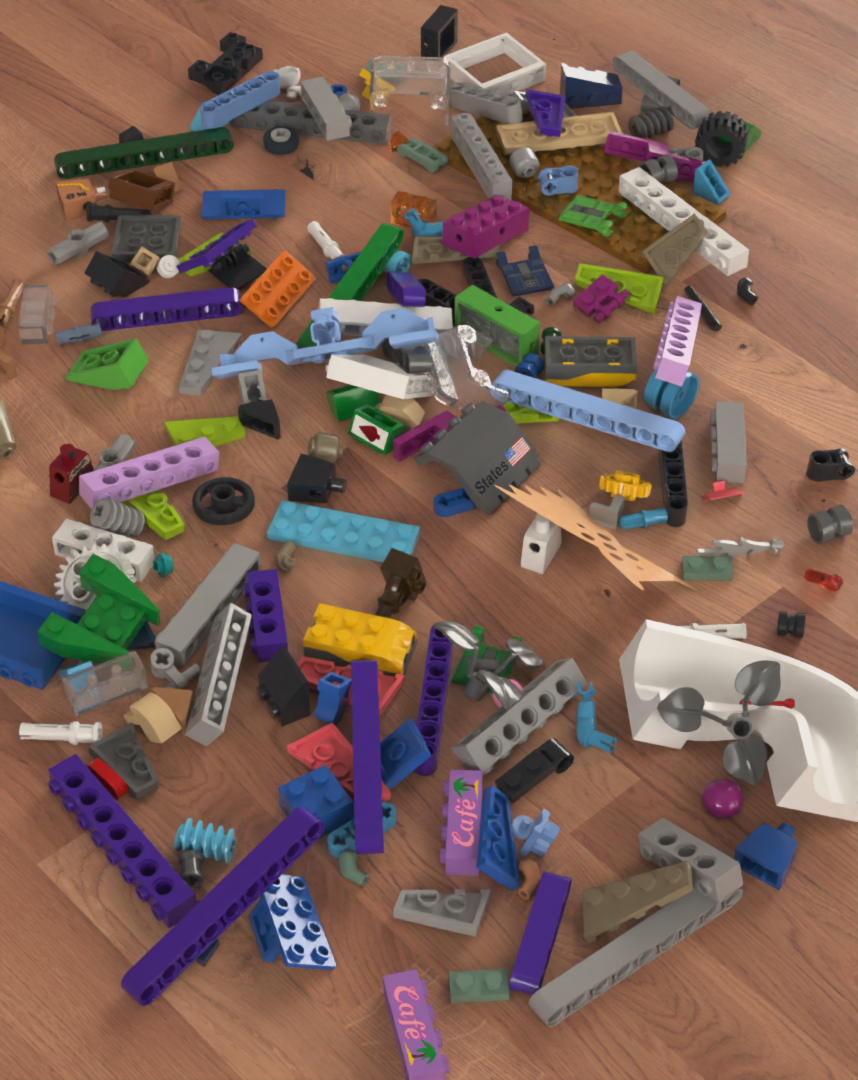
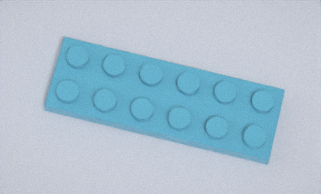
M282 500L267 531V540L282 543L291 541L297 546L384 562L391 548L412 555L420 535V526Z

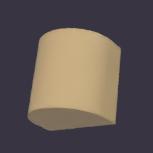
M141 246L130 265L141 274L149 277L160 261V258Z

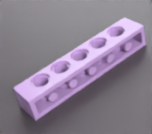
M204 436L80 475L79 495L91 509L102 498H110L113 501L122 502L217 471L219 451Z

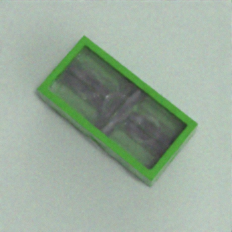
M471 285L455 297V329H458L461 333L463 328H467L473 336L474 343L516 367L530 353L539 356V321L474 285Z

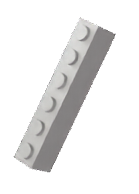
M236 543L228 551H225L219 563L211 568L206 579L198 584L194 594L185 600L181 610L172 616L168 626L157 635L155 639L156 649H169L174 655V665L184 668L210 636L214 618L230 603L235 604L243 594V583L248 582L247 572L262 570L260 552Z

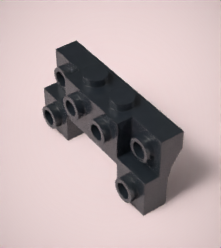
M229 32L220 40V51L224 53L212 64L203 60H197L189 67V80L201 83L214 94L220 95L228 91L263 59L262 48L246 44V37L237 33Z

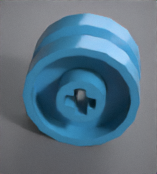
M655 370L644 390L643 400L645 404L657 411L661 410L662 414L673 420L681 418L692 406L697 396L700 385L699 376L687 371L683 385L679 386L655 378L657 372Z

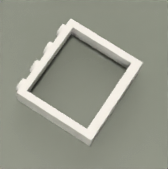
M508 33L444 56V73L456 83H465L504 95H510L513 91H520L546 81L547 64ZM504 53L523 67L485 83H480L464 69Z
M365 354L331 355L329 365H326V378L401 399L432 396L437 374L430 372L407 374L393 362Z

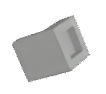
M615 494L610 506L592 502L589 508V516L598 521L602 526L616 529L619 524V517L624 512L625 497Z

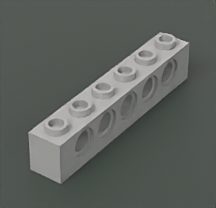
M461 113L451 116V138L488 199L494 195H503L505 198L512 200V179L470 113Z
M232 603L226 606L214 618L185 731L186 736L206 747L224 732L252 614Z
M572 657L555 661L521 690L522 698L519 702L512 705L508 710L501 706L452 747L453 752L465 770L483 771V775L490 772L497 760L504 759L511 754L512 747L525 742L532 730L544 726L547 723L546 719L550 715L557 714L564 708L563 704L580 695L577 690V684L581 682L584 687L588 683Z

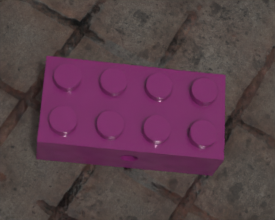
M494 195L443 221L442 245L475 259L495 246L501 245L528 231L530 208L522 205L520 202L509 200L503 195Z

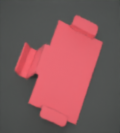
M721 480L712 482L714 492L705 493L706 498H703V500L709 502L713 499L745 494L737 488L726 490L725 481Z

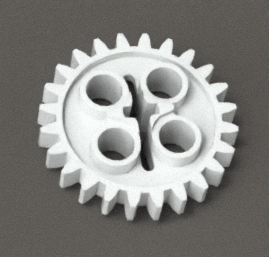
M93 544L90 551L85 546H83V553L81 554L76 550L73 551L74 559L66 557L68 565L59 566L63 573L55 575L60 582L54 583V586L58 590L55 595L60 599L59 601L86 609L87 611L97 595L81 587L79 572L92 554L115 564L133 583L136 582L134 575H132L135 573V570L130 566L131 562L128 557L125 558L122 551L117 553L114 546L108 550L107 546L103 544L100 550H98L97 546ZM87 592L84 597L79 598L82 593Z

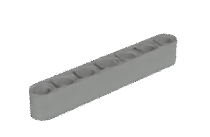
M630 50L614 56L613 67L621 76L661 107L668 109L671 115L689 129L698 128L703 118L709 116L710 111L705 105L634 51Z

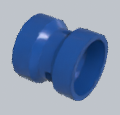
M530 353L515 368L514 372L537 378V375L544 370L545 364L541 357Z

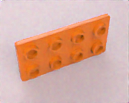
M284 250L241 297L240 302L270 328H274L316 280V277Z

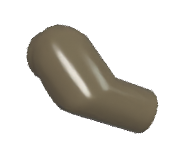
M286 541L275 555L279 568L286 572L291 571L295 565V559H291V554L295 551L296 546L291 541Z

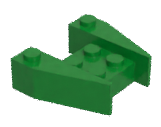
M92 554L79 574L81 587L96 594V598L77 624L51 612L38 630L40 646L64 658L130 669L132 667L131 652L127 651V648L146 621L159 627L160 609L115 564Z

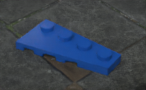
M491 785L483 790L476 868L493 878L497 883L513 891L520 887L514 834L511 830L512 818L509 797Z

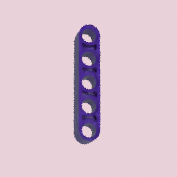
M410 272L387 273V290L401 307H425V288Z
M543 872L513 967L509 989L533 995L542 987L568 900L572 878Z

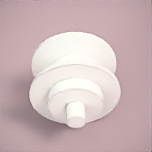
M172 255L162 257L157 264L158 273L164 278L174 277L179 272L176 267L180 264L179 260Z

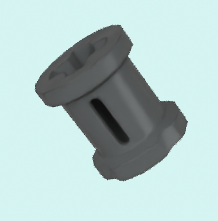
M193 850L185 851L179 856V864L181 865L179 876L190 888L199 887L203 883L201 865L204 862V858L200 852Z

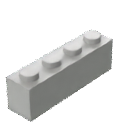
M324 77L301 81V98L326 140L350 136L351 118L349 115H346L344 106L340 105L337 95L332 92L330 83L327 84Z
M716 401L715 411L710 412V424L714 425L711 426L710 440H715V442L711 443V456H715V458H712L711 472H716V481L724 480L727 483H745L747 459L744 403Z

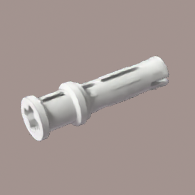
M74 721L70 725L22 722L19 735H21V740L69 741L72 745L95 743L102 739L101 722H95L94 725L80 724L78 721Z

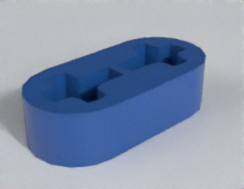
M463 488L439 494L433 501L434 513L440 517H448L471 511L476 507Z

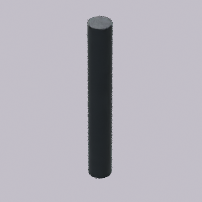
M691 285L687 286L684 289L686 294L692 301L702 303V315L715 331H719L722 328L721 323Z

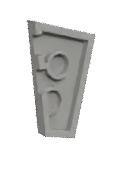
M465 889L454 890V894H439L436 890H401L393 909V918L476 937L490 898L491 889H480V893H465Z

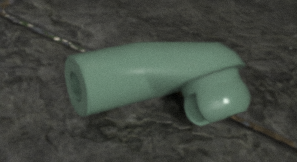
M344 850L339 856L341 875L364 887L369 880V874L357 868L356 858H358V855L354 850Z

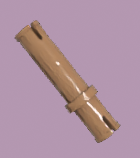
M20 279L12 281L5 299L0 303V325L3 329L6 328L9 318L13 317L15 306L25 289L23 281L18 286Z

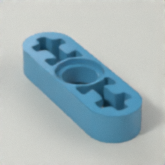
M382 802L383 833L395 826L397 817L396 808L390 803ZM355 818L329 834L327 839L328 851L332 856L339 858L344 850L356 851Z

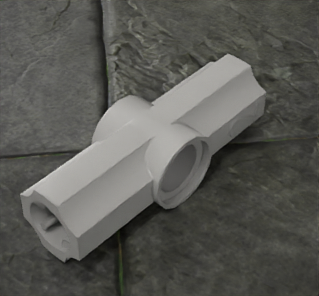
M100 221L85 230H72L67 235L68 239L47 250V256L55 266L72 257H84L89 252L88 248L108 238L109 232Z
M122 434L117 437L109 449L103 450L100 453V462L93 471L127 461L136 448V442L129 435Z

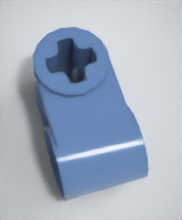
M564 166L541 170L538 174V180L541 183L542 193L551 196L554 194L576 192L578 190V169L574 166Z

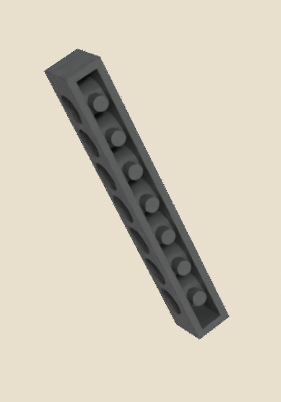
M267 101L232 119L233 127L267 131L273 127L285 126L294 129L298 135L325 138L307 106L302 104ZM345 110L346 115H349L352 121L350 136L338 139L382 145L387 144L391 134V115Z

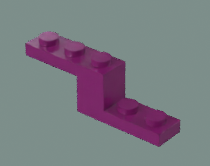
M613 131L608 132L604 146V152L643 162L671 155L676 162L677 178L693 182L695 169L705 162L668 153V144Z
M501 404L496 407L506 412V408ZM446 410L407 433L398 436L393 440V457L400 462L418 452L424 444L435 440L433 436L438 431L449 427L447 423L455 416Z

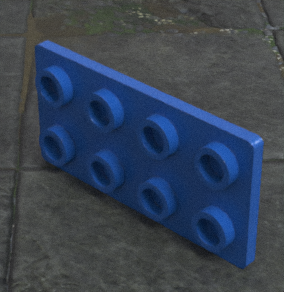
M284 189L204 191L202 219L284 218L286 193Z
M282 874L261 895V899L248 915L263 961L274 962L281 953L286 967L333 970L336 967V963L304 877Z

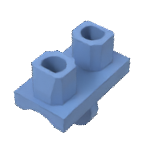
M543 809L535 823L531 818L524 815L517 816L511 824L513 834L520 839H527L521 847L519 855L526 857L529 851L542 858L544 857L561 828L548 821L551 812Z

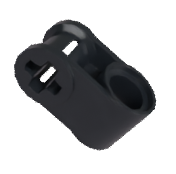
M845 449L817 450L810 455L806 475L815 482L845 480L854 474L855 467L849 462V454Z

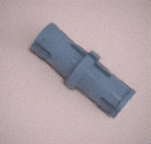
M96 323L82 327L76 325L72 329L56 331L58 345L76 341L82 343L86 339L102 337L100 324Z

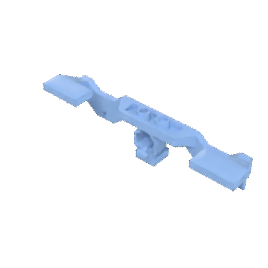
M333 307L311 311V319L314 321L310 326L311 337L317 346L298 349L296 344L273 331L250 335L233 355L220 354L221 366L212 368V376L221 380L238 377V373L260 369L262 372V366L259 362L279 359L288 365L306 362L323 363L326 362V359L331 358V355L375 351L386 339H389V343L394 349L438 342L439 336L434 329L433 317L424 320L405 308L381 312L362 332V338L340 342V326L336 322L339 321L338 312Z

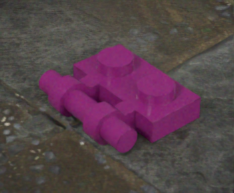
M602 274L573 300V306L587 317L596 313L593 318L597 323H600L602 320L608 319L614 309L621 307L625 303V299L629 297V292L623 289L620 293H616L619 291L618 285ZM609 300L610 302L604 306L603 304Z

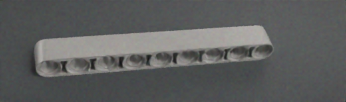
M693 888V891L672 901L540 988L531 996L528 1003L530 1008L548 1027L555 1026L734 906L742 897L743 890L738 888L723 900L717 902L709 896L703 895L696 888Z

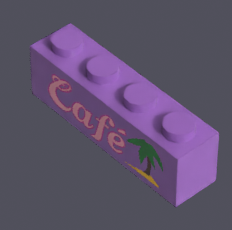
M450 769V780H444V797H449L448 802H443V818L447 819V824H442L441 841H446V847L441 846L440 863H445V875L479 876V869L476 866L481 821L483 771Z
M417 969L382 976L383 995L406 1080H445V1074L450 1072L447 1056L441 1055L439 1050L442 1047V1039L439 1029L434 1030L432 1022H435L432 1004H426L425 997H428V990L425 979H419Z

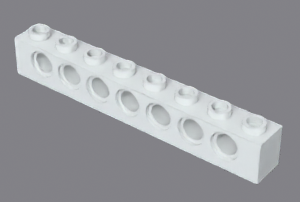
M638 167L620 175L619 193L668 231H671L695 213L708 233L694 251L726 276L747 267L749 249L643 169Z

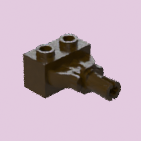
M391 548L380 567L386 586L382 596H379L377 599L379 607L375 615L390 618L392 614L399 613L400 607L407 599L415 601L418 594H422L426 587V579L419 559L394 548Z

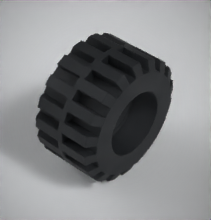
M717 111V114L712 112L700 122L695 139V147L703 150V161L706 162L710 159L713 165L717 164L718 167H722V165H726V167L731 166V163L736 164L738 159H741L745 153L749 132H747L748 127L744 125L742 118L738 119L736 114L731 115L728 111L726 113ZM723 136L729 139L730 141L720 142L716 140L714 137Z

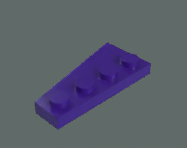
M251 219L238 224L220 236V239L205 246L206 249L190 256V260L176 266L180 273H183L201 265L204 268L216 262L214 258L224 256L228 253L226 249L237 246L239 239L243 240L251 235L250 231L257 227L254 220Z

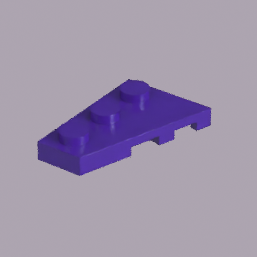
M526 89L525 97L539 133L550 137H560L565 96Z

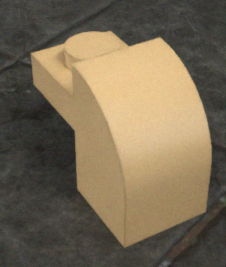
M386 394L382 403L374 407L405 424L402 434L420 425L425 411L413 398L401 399Z
M148 693L139 701L133 703L129 707L130 711L123 715L128 724L133 723L134 725L141 726L150 743H163L182 729L169 706L154 693Z

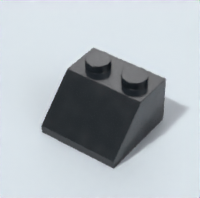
M98 251L95 252L84 274L91 278L90 282L100 288L103 286L105 288L104 292L113 297L116 294L126 297L144 287L150 281V279L125 262Z
M284 646L277 651L258 674L259 686L256 687L261 701L265 700L267 702L271 717L273 719L277 718L282 727L310 716L308 680Z

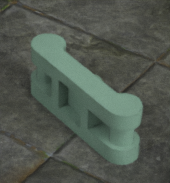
M411 138L407 141V144L403 143L397 147V152L401 157L407 156L425 166L430 173H434L439 167H444L448 164V158L443 153L416 138Z

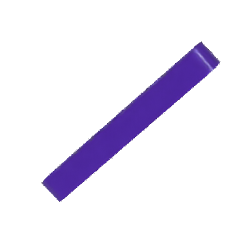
M377 660L351 661L356 854L384 853L378 665Z
M298 807L293 810L123 976L121 980L122 989L142 1006L152 1003L320 838L325 828L324 822L304 807Z

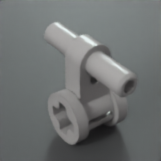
M158 648L151 654L150 669L152 675L157 679H167L169 681L163 688L183 689L188 685L187 682L201 672L200 666L193 664L183 673H180L174 667L173 653L167 648Z

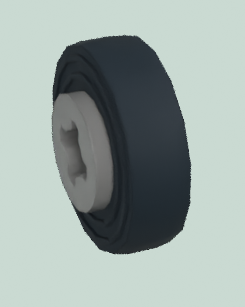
M279 126L265 132L263 143L268 152L283 155L297 149L299 137L294 129Z

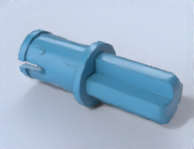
M664 507L650 511L642 509L639 513L620 516L619 526L621 529L626 530L641 526L647 528L648 525L666 523L668 520L667 511Z

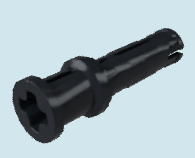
M88 203L86 215L88 222L103 220L105 223H109L111 220H118V215H151V211L146 209L115 208L109 204L97 206Z

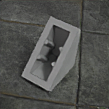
M261 369L238 373L242 404L267 400Z

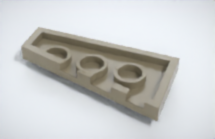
M684 861L583 890L584 939L590 944L598 940L597 936L607 930L612 933L621 928V923L633 917L637 920L645 916L648 909L656 905L662 907L693 891L690 864Z

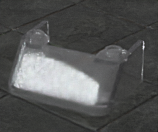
M375 57L371 66L370 112L376 113L377 107L386 106L389 103L390 94L429 95V103L433 108L445 109V126H449L451 109L450 62L445 58Z
M460 325L438 333V342L421 344L431 354L432 369L431 372H427L432 393L439 402L461 410L470 403L475 405L482 401L494 407L500 404L504 406L512 396L510 392L492 386L489 375L484 370H477L472 366L493 341L492 336L476 331L470 326Z

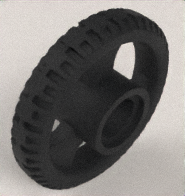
M220 477L200 485L194 492L192 504L194 512L201 520L213 525L223 526L238 523L245 519V517H248L254 508L255 497L251 487L244 481L233 477ZM235 490L240 491L244 495L235 496ZM210 493L212 505L203 508L201 501L206 494Z

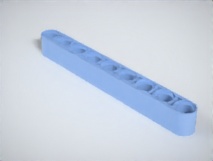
M503 370L489 388L491 394L497 399L667 452L675 450L686 433L684 426L677 421L510 370Z

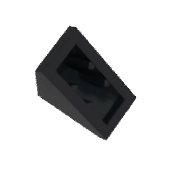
M273 399L242 404L238 407L239 421L242 426L274 439H280V420Z

